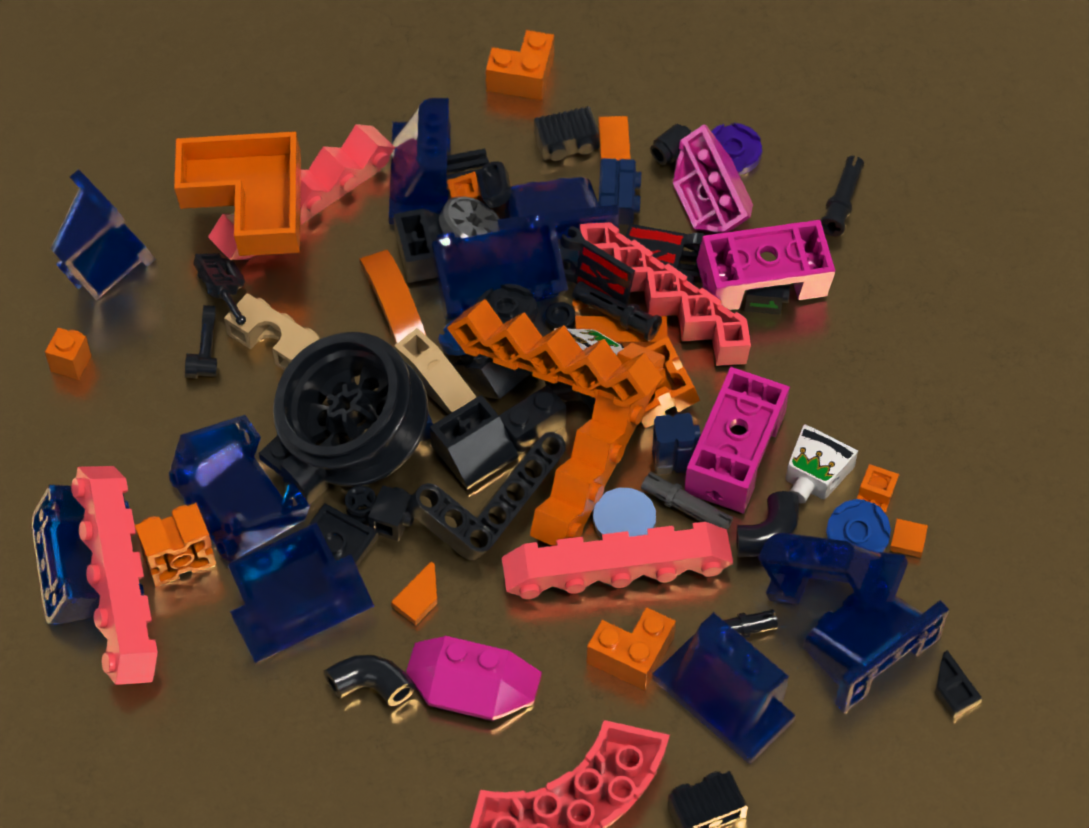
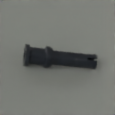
M855 156L847 157L835 194L826 203L827 212L821 218V224L824 233L829 236L837 237L845 232L846 226L844 222L846 217L850 216L852 212L850 201L865 165L860 157L857 158L855 166L852 165Z
M583 281L578 282L573 290V299L620 321L622 328L626 330L632 329L644 335V339L647 341L654 339L660 329L662 317L659 315L652 316L640 310V306L635 303L627 305L585 284Z

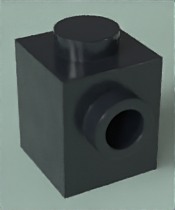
M383 485L369 513V527L378 531V535L399 542L406 526L411 527L415 519L408 509V501L412 495L402 488H390Z

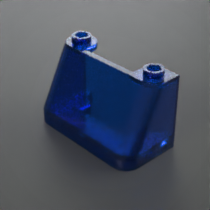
M544 215L531 216L526 218L527 223L521 227L467 238L455 237L454 232L437 235V241H432L431 244L444 319L459 317L465 310L477 304L478 298L486 290L493 288L494 291L500 289V285L504 284L520 285L529 289L533 293L536 302L562 296L568 290L553 218L545 219Z
M48 485L32 516V537L44 616L47 624H66L94 618V612L99 607L100 595L88 583L86 576L87 567L91 564L93 552L79 536V525L84 520L85 509L73 497L71 486ZM124 498L125 509H129V503ZM139 583L141 596H143L144 588L143 585Z

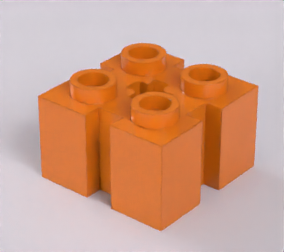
M668 336L646 347L665 356L663 363L665 375L645 409L641 421L645 429L654 425L656 416L666 415L664 411L675 406L679 412L700 401L696 389L685 368L682 366Z
M197 503L189 506H179L172 511V516L161 520L159 516H152L135 525L142 554L155 587L179 579V574L191 570L193 574L216 565L214 552L211 548L210 535Z

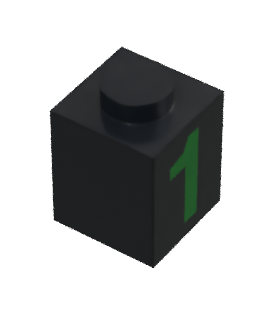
M790 285L746 290L744 312L781 315L782 303H788Z

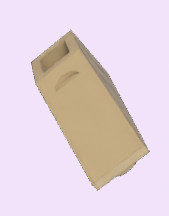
M418 328L394 345V348L401 355L404 362L412 367L420 377L426 394L448 414L477 398L439 347Z

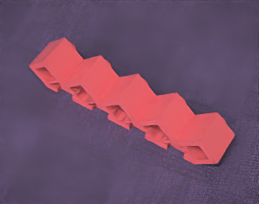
M356 124L341 148L323 146L308 170L301 169L300 225L371 178L387 165L395 147L374 126ZM222 214L208 238L229 260H250L256 256H239L234 238V214Z
M612 223L580 224L579 230L585 240L635 270L630 292L644 291L648 314L652 316L678 315L682 341L712 339L716 366L747 364L751 342L747 319L738 312L734 314L721 305L722 301L704 288L699 289L687 281V276L667 263L665 265L653 257V252L636 240L631 241L619 233V228Z
M114 466L77 467L76 478L72 481L71 489L73 497L85 509L84 520L79 525V536L93 552L91 564L87 567L86 576L88 583L100 595L99 607L94 612V623L108 640L106 653L102 656L103 671L115 685L153 682L157 647L155 639L149 640L147 623H150L152 619L147 595L141 596L139 579H142L144 575L140 553L133 552L131 536H134L136 531L132 509H125L123 493L128 491L126 478Z
M708 522L693 523V529L674 531V526L647 529L648 535L629 537L628 531L602 534V540L584 542L583 537L557 540V546L538 548L537 542L526 543L502 557L506 591L521 596L523 599L536 598L541 592L551 586L572 594L580 593L596 581L610 584L615 588H623L642 575L654 578L659 582H670L677 575L688 569L703 574L706 577H712L720 574L723 569L734 563L727 530Z

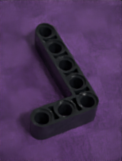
M556 432L544 433L529 448L476 517L440 487L431 483L421 485L413 493L408 501L409 512L462 557L468 560L479 559L493 546L566 450L565 441ZM542 444L549 446L553 455L547 454L543 450ZM525 467L532 469L535 478H531L526 474ZM507 490H511L516 494L517 501H513L508 497ZM420 496L427 497L431 501L432 507L424 506L420 501ZM488 513L495 514L499 519V524L491 522ZM445 516L455 520L456 528L450 527L446 523ZM470 536L478 538L481 548L473 546Z

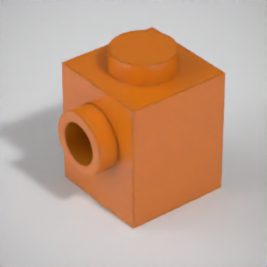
M57 328L45 350L51 372L76 380L80 379L92 356L86 336L77 330L68 331L62 328Z

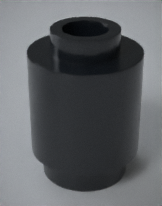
M674 124L653 141V145L650 147L654 159L661 165L673 163L677 160L681 151L679 149L680 140L692 133L687 126Z

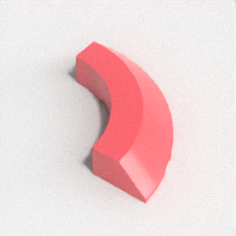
M604 720L595 743L586 754L582 763L572 772L569 771L560 778L546 784V787L525 793V790L516 792L480 790L470 828H607L627 812L644 793L664 757L670 735Z

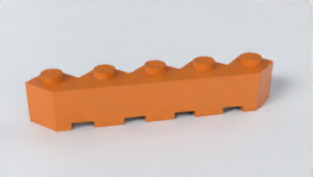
M486 299L465 310L447 327L466 354L475 357L481 354L493 358V363L516 370L518 367L533 372V377L553 384L559 381L571 385L572 390L594 398L600 395L612 399L614 405L623 408L646 397L663 378L645 352L622 364L605 339L582 350L564 325L542 337L525 312L503 324Z
M633 342L618 352L617 357L622 364L645 352L664 378V355ZM663 378L646 397L625 408L614 405L612 399L600 395L596 397L592 419L576 432L571 458L556 469L551 496L535 509L530 532L531 537L551 546H557V540L581 537L593 508L601 499L604 487L616 464L622 459L627 443L636 426L642 421L645 409Z

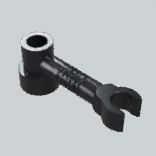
M203 305L199 354L186 353L185 378L197 379L198 376L216 377L217 358H211L216 306Z

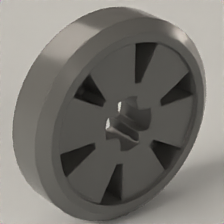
M465 196L453 197L446 202L439 214V224L443 233L451 242L466 251L478 254L491 252L497 247L503 237V225L498 215L486 204L474 198Z

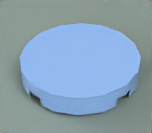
M616 488L607 491L593 509L595 531L601 539L602 534L628 531L629 537L648 535L647 529L655 528L656 509L651 499L643 492L633 488Z

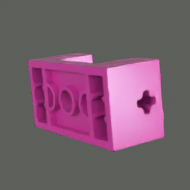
M821 220L705 235L702 237L697 257V265L704 289L722 301L721 305L728 310L740 309L745 290L793 283L798 300L827 296L835 274L834 264ZM770 252L776 257V260L765 261L760 254Z
M730 367L687 466L685 491L687 493L744 514L754 491L757 469L771 436L776 437L785 416L790 386ZM740 425L747 432L743 435H736L730 431V428Z

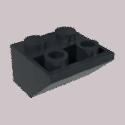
M426 209L394 214L395 235L408 283L467 271L461 248L451 242L440 227L439 214Z
M469 354L459 355L460 359L453 364L459 375L484 397L501 399L532 373L519 367L513 370L493 363V358L481 354L477 357Z
M482 395L430 426L432 448L467 490L518 458V452L500 416Z

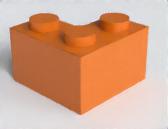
M526 30L520 52L492 47L486 66V91L542 101L554 59V34Z
M647 607L632 633L602 620L587 645V664L646 691L674 640L676 621Z

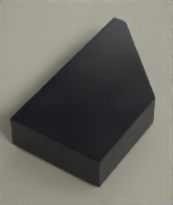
M948 650L943 652L935 693L952 717L955 718L980 704L983 698Z

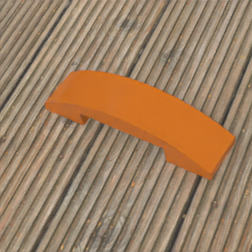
M384 250L359 258L369 285L372 284L389 323L390 333L395 344L416 328L426 335L407 284L390 252Z

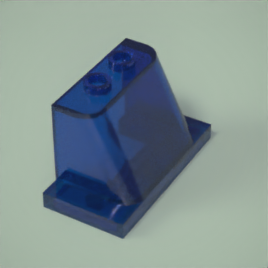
M429 98L420 104L408 122H393L392 145L395 149L391 154L389 224H394V214L417 209H426L440 214L444 205L449 200L447 180V153H451L449 98Z
M78 169L70 176V179L78 187L77 194L50 249L59 258L56 265L78 290L84 287L97 301L140 262H143L148 267L156 259L124 223L125 219L118 210Z
M584 177L559 178L553 181L529 182L512 186V194L504 204L507 218L497 220L499 262L503 264L529 260V243L561 239L562 235L571 238L567 234L570 227L579 229L580 224L610 222L619 228L618 205L599 207L592 183Z
M317 522L228 564L245 605L230 611L255 663L374 607L351 554L335 561Z
M778 533L771 536L765 542L759 556L761 564L771 579L766 591V595L771 601L799 604L809 578L850 583L857 596L853 605L857 613L887 617L908 565L905 555L876 552L843 540L788 533Z
M873 583L859 594L856 592L850 594L843 601L842 607L834 613L832 611L825 613L819 619L818 625L805 638L803 648L839 685L835 704L845 713L869 694L871 682L874 678L909 651L917 657L941 638L949 608L940 600L923 613L884 587Z
M714 612L701 623L697 632L653 673L652 679L749 764L795 721L796 715L783 705L789 676Z

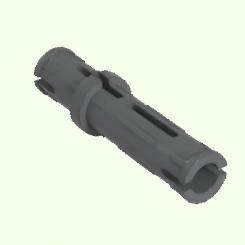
M651 471L641 485L642 490L664 501L665 506L669 508L673 506L699 522H708L728 530L733 521L732 516L687 493L678 483L672 484Z

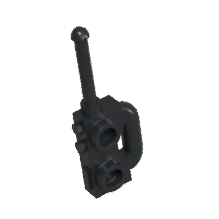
M219 253L195 254L193 265L198 271L197 276L206 284L209 295L224 299L235 316L236 323L244 325L246 317L242 315L230 296L237 295L238 289H241L245 284L244 276L237 265L227 258H222Z

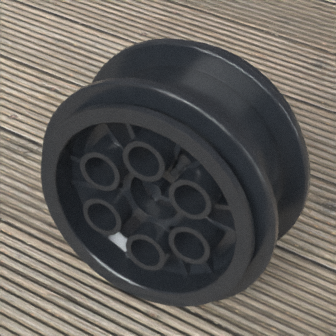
M344 332L313 342L293 358L279 381L274 398L273 418L277 434L285 448L305 464L325 469L328 475L325 478V482L348 487L362 486L387 477L399 469L411 457L419 445L426 428L428 398L418 374L404 362L401 355L389 343L368 333ZM360 375L359 385H357L355 377ZM326 398H327V401H326V402L329 404V406L322 405V404L324 403V401L326 400ZM363 420H366V422L363 425L357 427V424L361 423ZM328 437L322 444L316 445V442Z

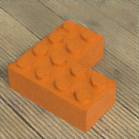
M297 132L176 138L174 189L180 209L235 206L234 238L239 256L300 253L301 151Z

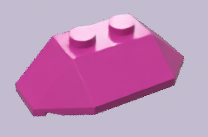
M703 124L680 140L679 149L681 151L676 163L673 184L695 230L727 233L751 218L753 203L731 157L710 129Z
M449 636L416 642L406 670V674L412 680L428 706L492 721L511 714L524 706L526 708L533 705L542 676L541 671L509 650Z

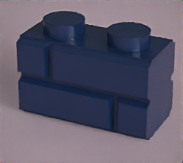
M609 158L601 160L598 203L599 223L610 222L612 224L617 223L618 225H629L634 221V213L640 214L641 196H635V189H641V172L636 171L635 160L620 159L617 161V159Z
M690 413L675 414L674 417L671 415L655 417L652 456L654 470L657 475L672 474V471L676 473L687 471V466L701 436L699 424L693 425V418Z

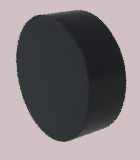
M565 302L551 304L545 312L546 326L551 331L563 325L567 329H572L575 325V310L570 304Z

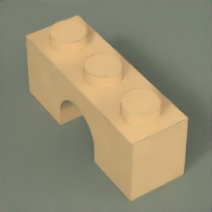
M248 293L237 304L242 315L246 317V323L244 325L237 324L236 318L231 311L224 318L227 335L249 349H252L260 340L265 338L279 340L272 349L275 365L284 371L299 352L320 339L312 329L301 327L288 314H280L272 309L265 300L261 298L256 299Z

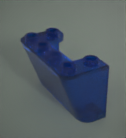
M246 415L180 435L171 470H169L168 474L170 483L178 489L185 500V504L189 506L197 503L219 555L229 562L237 560L300 524L306 519L310 505L294 483L288 485L283 499L255 459V454L261 436ZM245 431L249 436V443L246 440ZM293 499H294V500L296 501V503H297L296 506H294V504H293Z

